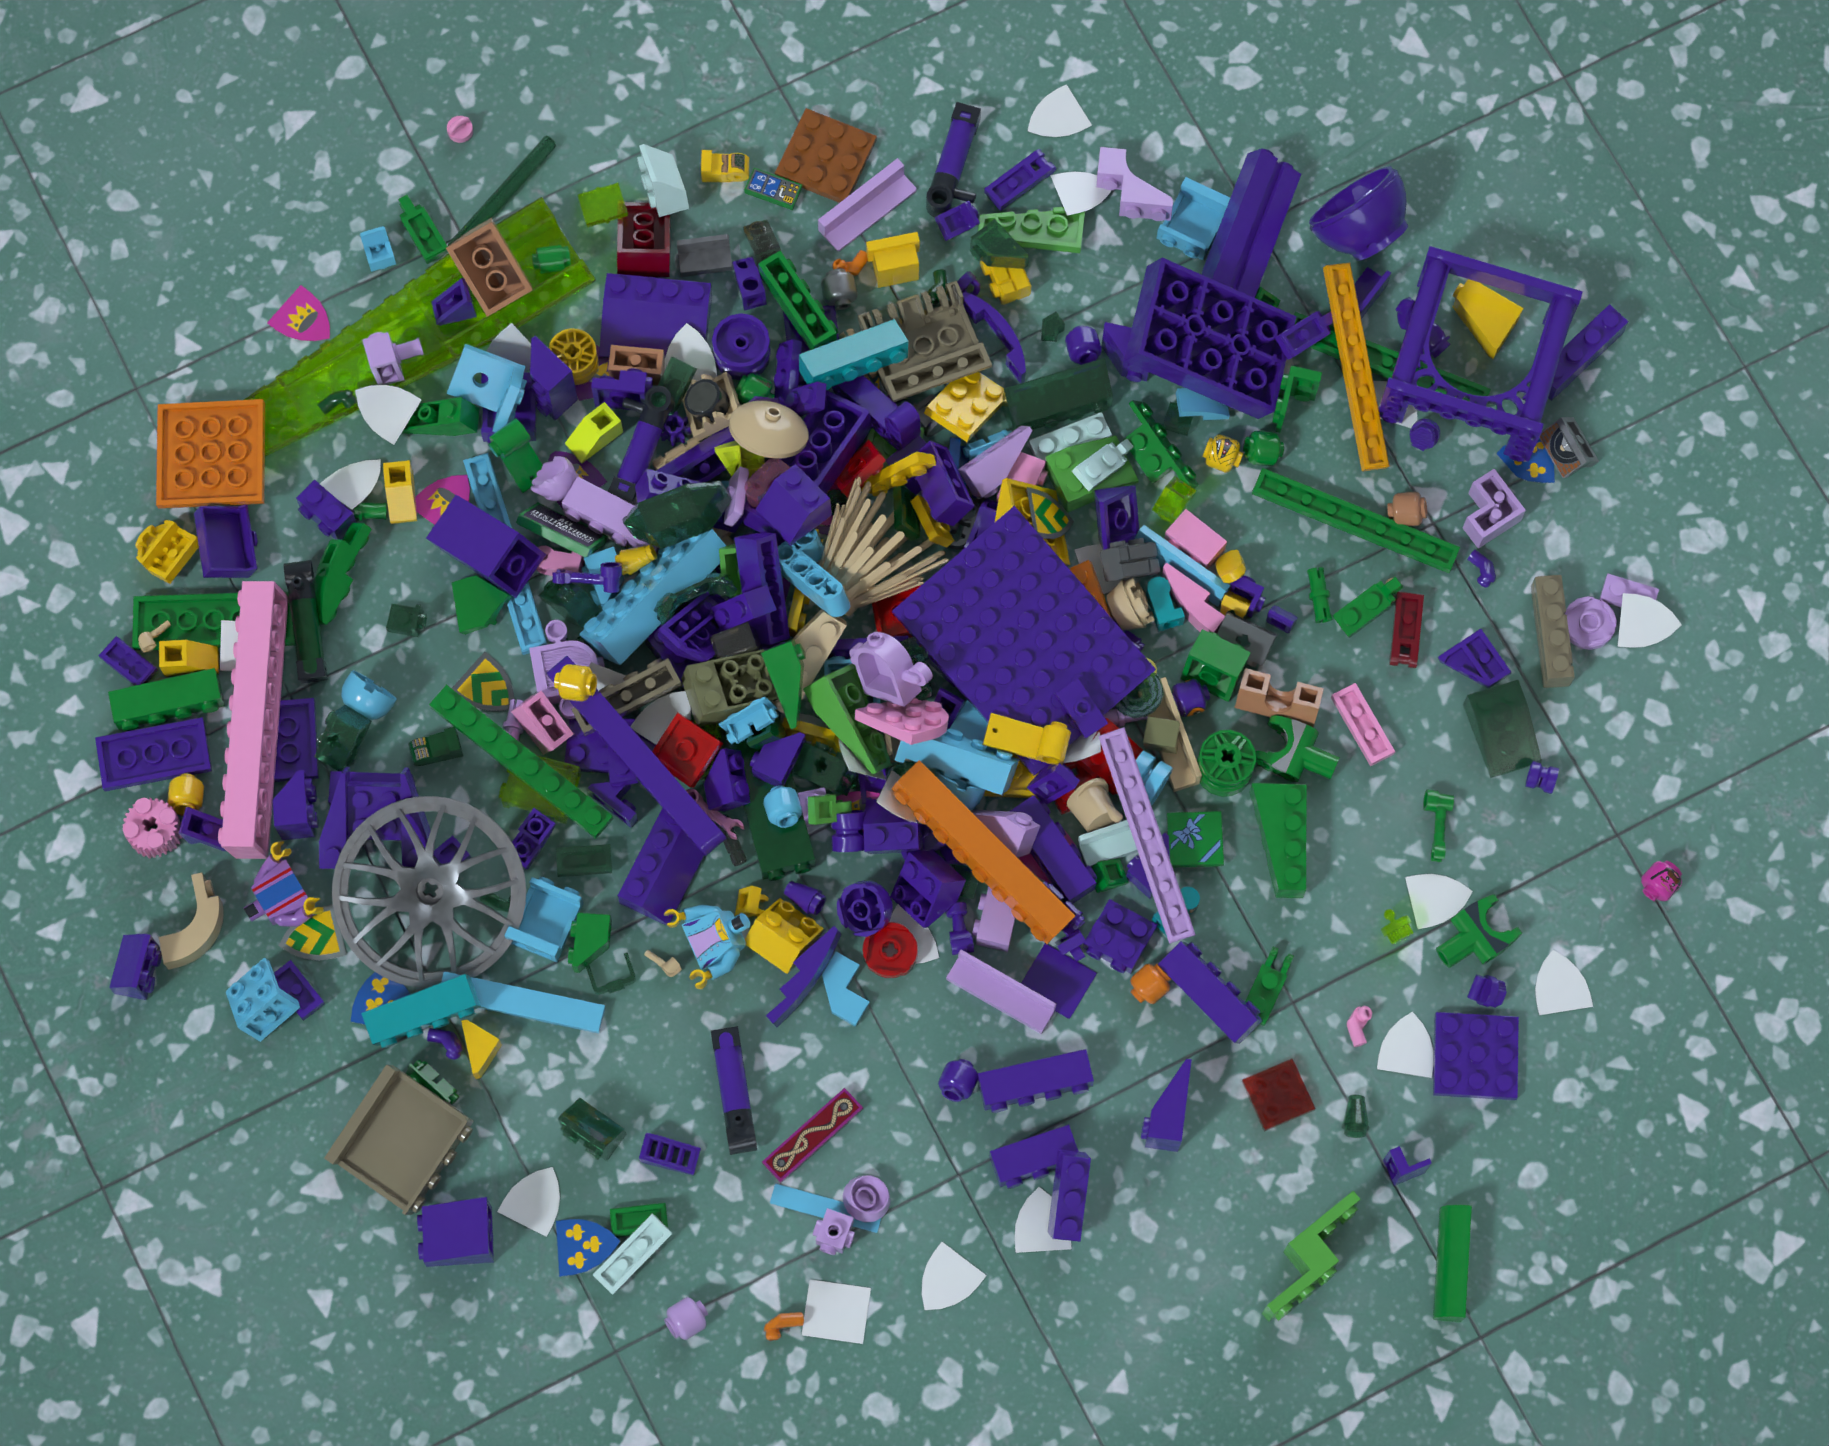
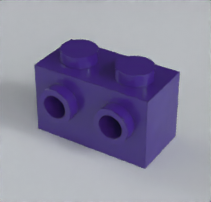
M315 479L296 497L299 504L298 511L307 520H314L318 524V529L327 537L331 535L334 539L341 540L350 525L357 523L353 512Z

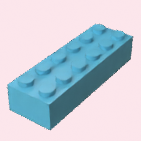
M692 522L681 526L676 533L677 535L670 542L660 547L657 559L641 568L640 573L633 580H629L622 586L621 592L615 598L610 599L604 604L603 610L599 615L590 619L584 625V630L579 635L599 657L603 656L604 659L621 665L720 564L719 548L726 545L713 529Z

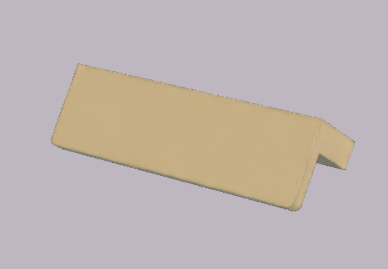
M1164 677L1160 678L1163 689L1161 702L1147 717L1180 722L1177 754L1159 751L1162 761L1173 767L1169 780L1173 791L1176 792L1200 784L1202 774L1167 679ZM1155 685V689H1156L1155 691L1157 692V697H1156V699L1153 701L1151 707H1153V706L1155 705V703L1158 701V694H1159L1158 685ZM1150 687L1138 691L1141 703H1148L1152 698Z

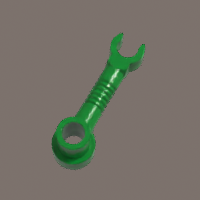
M1426 789L1423 809L1424 811L1435 813V833L1432 843L1431 861L1442 862V859H1445L1446 853L1444 842L1446 811L1453 810L1454 795L1440 794L1438 790Z

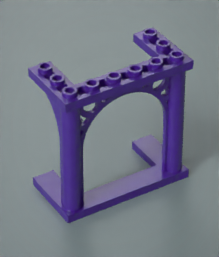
M1429 246L1417 283V287H1419L1393 375L1392 378L1389 377L1379 406L1380 417L1388 423L1398 422L1402 424L1409 404L1422 412L1432 411L1439 413L1445 419H1459L1465 421L1469 426L1489 428L1492 432L1499 435L1509 434L1510 436L1503 454L1508 455L1514 461L1529 462L1544 424L1541 423L1567 332L1580 303L1583 291ZM1448 274L1549 303L1542 322L1544 328L1531 370L1525 379L1513 389L1493 396L1471 395L1451 386L1436 370L1430 356L1429 339ZM1420 362L1427 365V369H1421L1416 372V368L1420 369L1421 367ZM1431 376L1435 380V383L1429 388L1417 386V381L1421 377ZM1438 388L1444 389L1446 394L1436 392ZM1517 393H1525V395L1522 397V400L1518 396H1516ZM1504 400H1511L1516 405L1517 413L1515 415L1504 411L1502 407ZM1488 403L1495 404L1496 409L1486 407Z

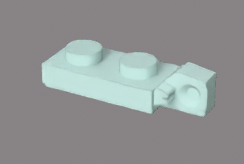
M1128 439L1121 442L1118 446H1115L1112 442L1109 445L1106 444L1076 466L1072 473L1090 491L1125 464L1127 459L1124 456L1134 446Z

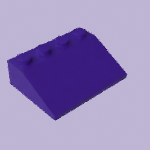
M607 273L603 297L599 358L609 359L611 345L664 350V356L666 357L673 338L686 323L698 331L707 342L712 303L711 283Z

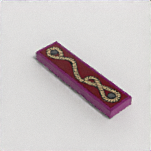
M843 1088L766 1157L762 1164L781 1184L863 1110V1107Z

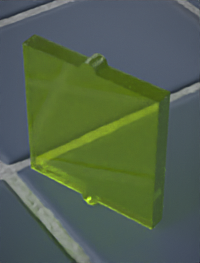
M619 183L602 188L596 187L595 190L577 195L587 228L602 223L608 224L612 220L628 216Z

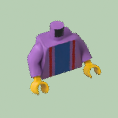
M284 841L275 842L271 846V854L262 864L254 879V885L251 887L257 900L243 909L251 922L266 914L272 925L299 927L309 920L313 914H322L324 909L323 907L315 908V903L320 898H308L286 859L282 861V857L291 855V849L288 848L282 852L281 846L284 844Z

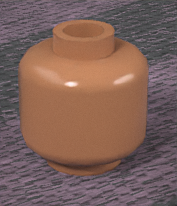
M1416 491L1396 493L1392 503H1388L1389 519H1394L1397 524H1404L1409 527L1421 525L1423 519L1427 518L1426 498L1421 497Z

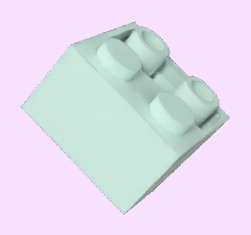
M645 144L639 145L641 156L637 157L640 171L645 172V174L641 175L644 189L650 191L647 193L651 208L656 207L659 217L689 209L686 190L673 155Z

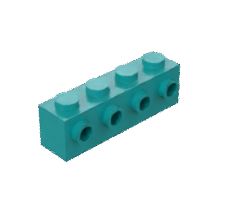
M893 319L799 354V371L807 385L821 382L826 384V390H828L832 386L852 381L856 377L876 372L880 368L893 363H900L907 359L909 341L896 320Z
M464 974L361 1014L372 1045H381L383 1049L397 1044V1039L406 1035L408 1039L417 1037L424 1033L422 1029L433 1025L434 1029L449 1024L448 1019L459 1016V1019L472 1016L475 1014L474 1009L480 1008L481 1005L471 977Z

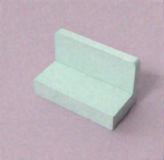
M1127 820L1080 835L1077 844L1085 866L1089 865L1090 867L1098 861L1122 858L1138 852Z

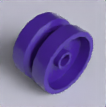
M743 313L730 315L719 322L713 332L712 346L715 365L722 374L727 372L732 379L739 381L743 375L748 376L750 373L762 374L769 365L771 356L769 333L763 322L753 315Z

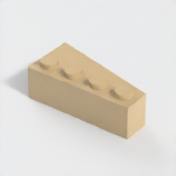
M823 609L793 638L796 645L799 643L802 645L806 659H803L804 674L801 700L805 695L803 688L812 684L847 626L845 620L840 617H832ZM780 700L774 701L773 704L777 707V710L785 714Z

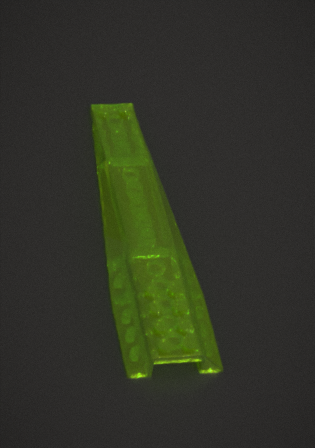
M540 197L496 224L533 288L531 292L488 317L472 292L477 317L445 325H436L432 301L461 278H464L448 253L427 268L420 277L410 280L403 285L404 288L399 292L389 295L378 307L368 310L357 322L351 326L347 325L336 337L330 341L326 340L319 345L320 348L309 356L305 355L297 361L294 367L288 371L284 370L275 377L273 382L267 386L263 385L244 399H263L265 402V457L359 410L357 402L350 408H346L343 403H340L325 415L317 404L336 391L348 389L356 397L355 390L378 385L370 368L363 344V339L368 338L371 334L388 332L392 342L396 345L419 338L424 355L401 360L400 365L405 380L388 385L403 388L459 360L465 344L481 349L490 344L511 323L518 329L596 281L595 277L565 237L544 199ZM560 244L561 247L568 246L571 260L569 267L562 271L540 274L539 269L534 270L532 254L536 253V248Z

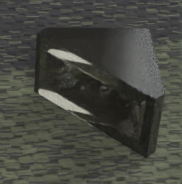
M749 622L710 637L717 659L763 649L756 629Z

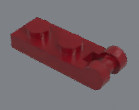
M1397 592L1389 665L1398 666V664L1408 665V668L1417 667L1424 595ZM1400 647L1410 648L1409 654L1400 653Z

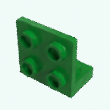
M1291 366L1289 375L1283 374L1272 423L1277 424L1275 432H1281L1289 396H1294L1296 400L1303 402L1315 401L1322 372Z

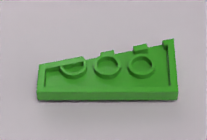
M1054 207L1053 211L1038 212V209L1027 210V213L1015 214L1014 212L982 214L979 219L977 242L1000 245L1013 241L1016 247L1080 253L1085 211L1067 215L1064 207Z

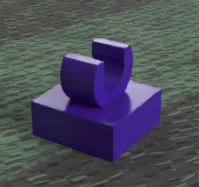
M1079 929L1075 930L1069 937L1066 935L1055 942L1062 955L1070 951L1076 962L1086 957L1079 946L1086 942Z

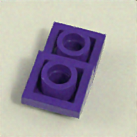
M533 808L518 829L520 832L512 841L522 866L527 870L542 850L556 826L555 822L536 808Z

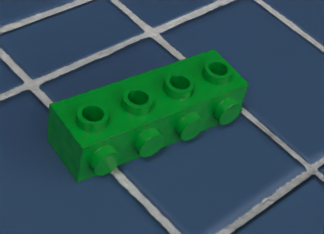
M781 250L758 263L761 279L810 350L837 341V334L839 333L837 327L832 320L828 321L825 317V311L821 303L817 299H813L810 295L811 291L804 279L800 280L796 274L797 270L793 262L789 258L786 259Z

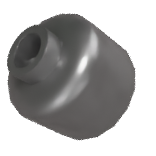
M834 269L825 274L826 277L821 281L825 303L829 306L834 305L837 310L849 308L858 296L854 276L846 272L845 269Z

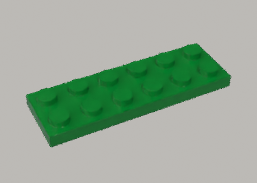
M238 593L133 596L132 648L135 651L141 650L138 641L140 634L155 630L167 620L171 626L153 639L156 647L152 650H159V641L190 640L221 648V620L236 621V617L240 616ZM288 598L285 646H295Z

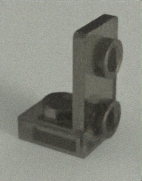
M768 220L755 221L743 227L745 236L754 253L758 271V263L781 250Z

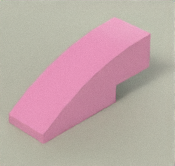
M1166 563L1163 566L1162 577L1168 580L1171 588L1170 595L1177 607H1182L1185 618L1199 632L1203 629L1217 634L1225 616L1207 604L1210 593Z

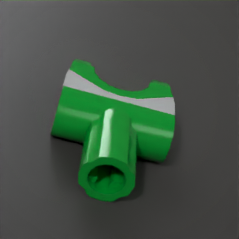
M1271 716L1267 724L1282 736L1286 746L1279 752L1268 751L1266 753L1255 751L1256 764L1270 773L1291 782H1298L1304 769L1331 779L1340 757L1314 747L1319 732L1300 721L1283 716Z

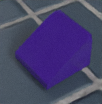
M1274 605L1269 610L1266 621L1288 634L1298 617Z

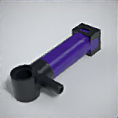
M960 102L955 104L951 125L931 186L927 191L926 209L932 217L952 209L953 199L965 202L970 201L972 204L975 202V193L957 189L973 137L976 135L981 120V108ZM935 199H943L945 202L936 204L933 201Z
M654 386L649 389L645 396L646 403L629 397H625L622 403L623 407L641 413L617 477H613L608 492L635 506L637 505L635 486L644 471L648 469L668 416L675 408V397L663 386ZM665 395L666 403L662 407H655L654 401L656 397Z
M738 1026L711 1030L730 1155L757 1151Z

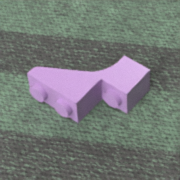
M1100 147L1096 187L1106 190H1122L1119 216H1126L1131 219L1146 218L1155 221H1171L1173 199L1131 173L1126 163V149Z

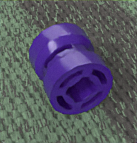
M1532 761L1525 787L1532 789L1538 787L1543 792L1552 794L1559 768L1553 766L1546 768L1541 763Z

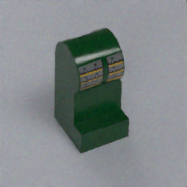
M455 727L446 728L444 732L429 735V737L414 739L408 744L413 765L424 766L463 757L459 736Z

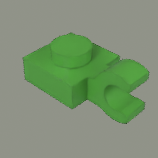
M825 794L808 797V824L818 825L837 822V814L852 812V801L843 802V800H836V795Z

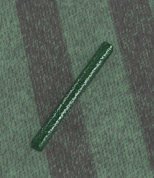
M544 136L453 237L448 246L471 229L492 218L556 147V142L551 137Z

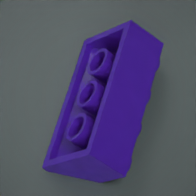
M663 808L617 896L619 904L667 926V923H671L674 914L664 916V913L669 909L677 911L705 855Z

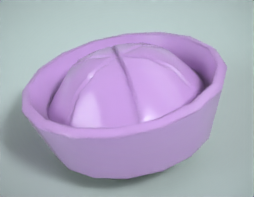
M870 1175L857 1176L851 1179L845 1186L843 1203L847 1212L856 1220L875 1222L888 1211L890 1195L886 1185L879 1178Z

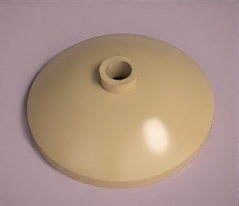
M762 400L745 403L733 411L729 421V430L735 441L746 450L767 458L792 457L800 453L808 441V428L801 417L790 408L776 402Z

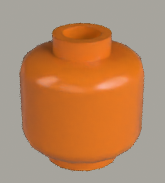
M1157 963L1154 966L1152 964H1145L1131 977L1130 982L1134 988L1130 992L1140 1003L1147 1001L1149 1004H1155L1169 992L1171 987L1169 981L1172 979Z

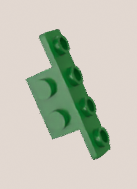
M1132 400L1129 405L1142 425L1123 439V441L1128 439L1134 446L1129 451L1152 483H1156L1173 469L1186 488L1195 489L1199 485L1195 480L1197 477L1190 466L1184 464L1180 458L1182 456L1180 450L1166 438L1168 434L1165 428L1151 416L1153 411L1150 406L1145 402Z

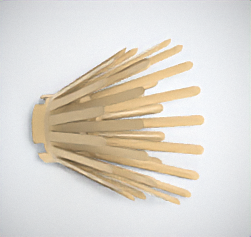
M860 477L855 479L847 503L842 505L840 513L839 504L837 503L820 562V566L842 584L850 602V609L845 614L847 616H851L860 607L924 584L920 582L924 578L918 576L949 561L948 559H942L921 569L945 554V551H938L875 586L880 580L934 543L927 539L906 554L899 553L888 562L881 564L908 538L905 537L903 532L899 531L891 539L885 537L875 547L893 525L894 511L887 519L882 514L874 525L870 523L883 503L886 494L885 492H880L870 508L871 501L866 499L871 488V483L868 481L861 493Z

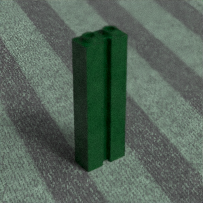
M723 729L728 749L741 750L744 759L750 803L743 806L763 880L768 878L769 881L780 880L785 877V872L792 870L796 874L811 871V867H815L816 862L803 813L796 824L786 828H781L769 821L763 802L764 797L775 786L753 777L752 766H750L754 753L756 751L760 752V750L749 747L747 738L739 744L736 742L731 744L726 737L728 733ZM791 771L784 786L790 787L797 792Z

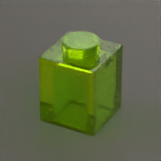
M1174 476L1163 489L1152 511L1157 513L1161 519L1173 524L1186 509L1197 490Z

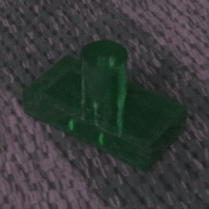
M673 356L658 386L668 389L675 397V408L670 415H674L678 411L689 389L691 380L697 371V368ZM657 396L654 401L655 407H662L666 403V396Z

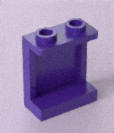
M524 372L523 379L527 380L520 405H517L514 419L516 418L524 426L531 438L530 441H536V400L533 396L535 393L531 387L530 372ZM481 373V384L488 381V377L486 374ZM484 407L481 435L483 442L491 443L489 437L495 433L492 430L497 412Z

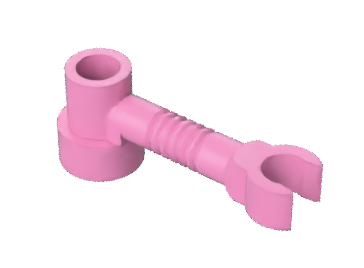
M687 789L686 791L695 799L696 803L710 819L727 831L731 839L737 840V836L731 832V828L738 826L745 830L743 823L738 819L726 817L718 811L708 810V805L703 801L702 796L695 789Z

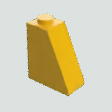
M1468 279L1465 284L1460 283L1452 296L1456 299L1453 309L1487 355L1494 359L1520 319L1524 308L1483 284Z

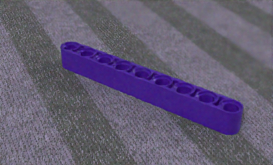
M567 655L546 672L553 683L556 673H560L565 665H576ZM597 688L595 694L586 701L569 700L705 856L727 839L717 825Z

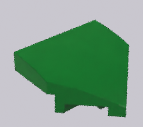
M476 575L452 582L459 633L466 635L486 628L489 624L496 625V617L504 603H508L512 596Z

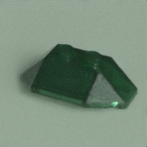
M714 481L712 484L704 482L685 484L637 503L622 520L634 538L663 549L710 531L732 499L721 481Z

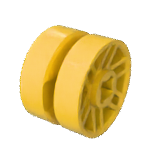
M574 328L565 329L552 338L549 349L572 370L575 385L589 381L597 372L599 364L593 338L585 331Z

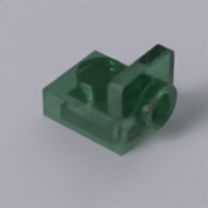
M392 604L386 630L391 633L419 637L420 629H425L427 614L424 613L423 607L420 604H416L415 608Z

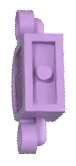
M552 620L547 624L545 632L548 640L553 644L529 648L537 692L542 691L551 704L560 703V711L565 718L575 719L571 710L574 706L569 700L561 698L558 689H555L554 683L547 676L546 672L566 655L576 665L589 667L592 662L605 667L603 656L596 657L594 651L582 642L564 641L568 635L565 623L560 620Z
M873 632L868 635L867 641L864 644L857 643L849 651L851 662L856 666L864 693L903 707L922 691L920 686L926 685L933 677L931 670L924 663L917 662L913 665L910 655L902 644L886 633Z

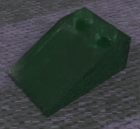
M1519 680L1467 695L1463 706L1490 778L1529 767L1532 761L1542 762L1528 704Z

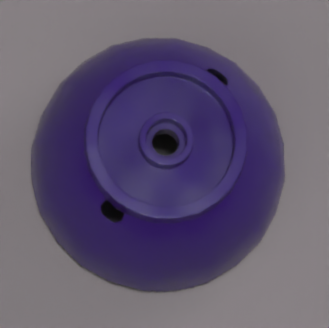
M1387 166L1356 180L1334 195L1312 215L1309 220V229L1326 246L1338 252L1350 254L1356 261L1364 260L1380 252L1398 239L1408 228L1405 220L1407 206L1406 191L1398 171L1391 166Z

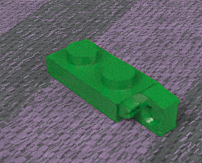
M408 195L399 198V205L404 212L399 215L401 222L426 264L447 254L446 247L448 246L424 206L422 207L420 204L414 206Z
M1396 577L1385 585L1380 581L1332 616L1350 638L1392 607L1391 604L1396 601L1393 595L1400 591L1403 585Z

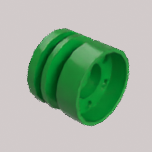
M1219 730L1209 735L1202 744L1197 760L1202 774L1201 786L1210 794L1220 797L1234 796L1242 792L1250 782L1256 763V752L1251 741L1242 733L1233 730ZM1223 756H1224V758H1226V759L1229 758V757H1231V758H1232L1231 763H1230L1228 760L1225 761V762H1223V761H1222Z

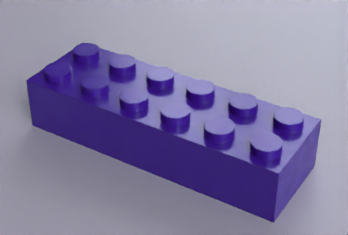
M826 390L824 410L808 414L803 420L809 434L805 448L792 457L776 458L745 502L743 512L744 525L760 533H775L777 541L785 542L756 512L759 501H761L758 500V496L763 495L778 476L795 464L827 494L872 429L870 410Z

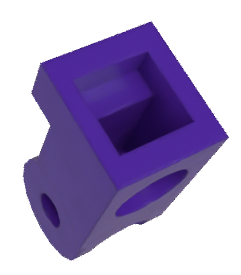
M753 256L733 261V270L744 311L767 305L765 289Z

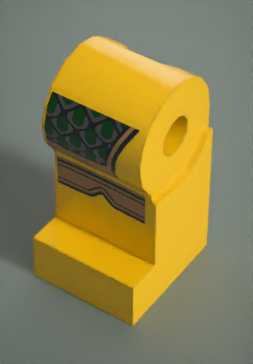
M702 150V182H742L748 180L749 156L742 153L717 154L712 153V150Z

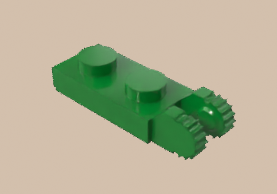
M1274 946L1265 965L1262 964L1245 1003L1248 1000L1251 1001L1260 1010L1258 1016L1263 1020L1260 1023L1265 1026L1288 976L1286 973L1294 958V955L1288 954L1283 961V967L1280 972L1270 968L1278 955L1279 948Z

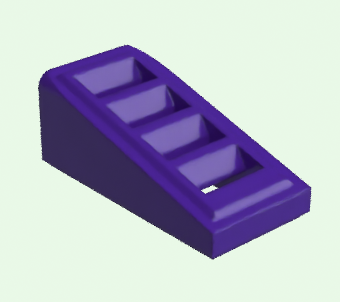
M646 1132L639 1161L694 1176L701 1148ZM652 1143L657 1144L654 1157L649 1156ZM667 1146L668 1151L665 1160H662L660 1158L663 1147ZM679 1149L677 1162L672 1163L674 1150ZM686 1151L691 1152L687 1167L682 1166Z

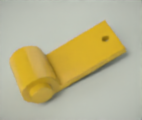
M991 713L982 745L1048 764L1057 765L1060 763L1062 765L1071 731L1067 729V725L1060 722H1051V725H1046L1042 728Z

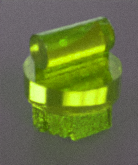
M1387 909L1384 912V917L1391 923L1380 930L1384 937H1388L1392 945L1414 934L1410 926L1412 922L1408 915L1396 920V913L1391 909Z

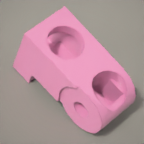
M548 546L538 547L546 554L536 569L539 573L552 576V572H557V569H567L582 573L581 567H584L585 563L583 556L573 551L572 553L554 551Z

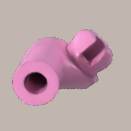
M1368 1006L1357 1007L1347 1021V1029L1354 1047L1367 1043L1363 1028L1372 1017V1010Z

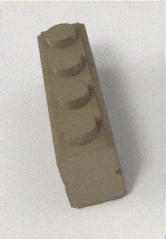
M1562 575L1538 576L1534 578L1531 584L1543 688L1567 687L1571 685L1575 676L1574 668L1571 666L1573 660L1567 615H1565L1566 605Z

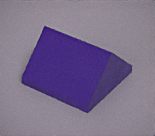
M1130 485L1094 490L1098 539L1102 549H1110L1109 543L1119 541L1128 543L1129 540H1134L1139 531L1136 486Z

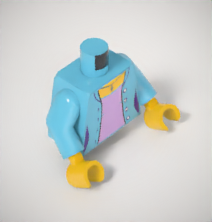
M710 905L685 908L680 913L674 909H669L664 913V916L670 914L677 916L675 922L667 923V926L671 928L678 926L682 920L686 922L682 924V927L700 966V969L693 970L690 973V980L698 976L703 977L701 982L695 984V988L703 989L707 985L708 979L714 980L733 970L740 956V951L746 946L742 931L750 927V921L744 913L734 917L731 911H722L720 907Z

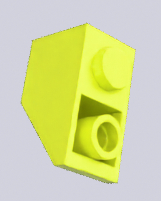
M604 402L582 419L565 442V445L582 464L623 433L621 420Z

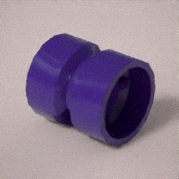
M852 810L849 813L837 814V822L831 823V828L836 830V833L832 835V851H864V832L862 829L866 811Z

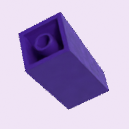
M458 495L454 496L426 537L427 540L440 550L514 598H517L546 556L543 551L519 532Z

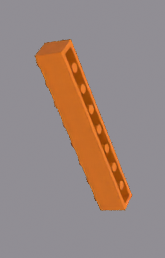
M920 760L892 787L891 790L894 792L896 799L903 805L907 804L914 811L915 818L920 823L927 824L933 830L935 838L943 844L946 843L953 850L954 857L959 862L966 863L972 869L974 877L982 883L985 882L992 889L993 896L998 901L1005 902L1012 909L1011 913L1021 922L1024 921L1031 928V933L1037 940L1048 944L1075 917Z

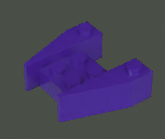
M350 767L344 768L319 840V869H335L339 855L347 840L369 816L391 803L407 798L419 797L409 767H405L400 774L401 782L350 781ZM425 812L405 815L425 848L431 832ZM399 817L384 824L375 831L381 840H401L402 865L404 867L416 866L418 856L415 847Z

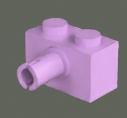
M377 332L363 339L369 365L378 385H390L405 380L400 365L401 360L424 355L419 338L396 345L392 342L388 332Z

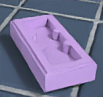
M739 467L730 478L729 486L724 494V501L727 502L724 524L735 525L743 515L749 469Z

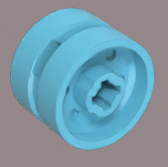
M1143 750L1136 759V763L1152 806L1166 785L1173 767L1160 761L1153 769L1156 757Z

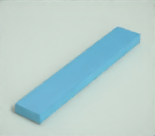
M444 971L441 983L461 975ZM471 977L481 1005L480 1009L600 1033L606 1008L605 1005Z

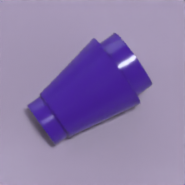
M793 880L788 883L784 891V895L788 896L807 914H819L826 902V896L822 894L821 890L794 882Z

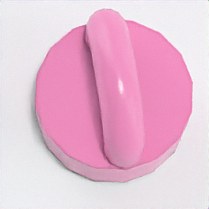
M455 116L448 122L447 132L450 139L454 142L464 143L472 137L473 126L468 117Z

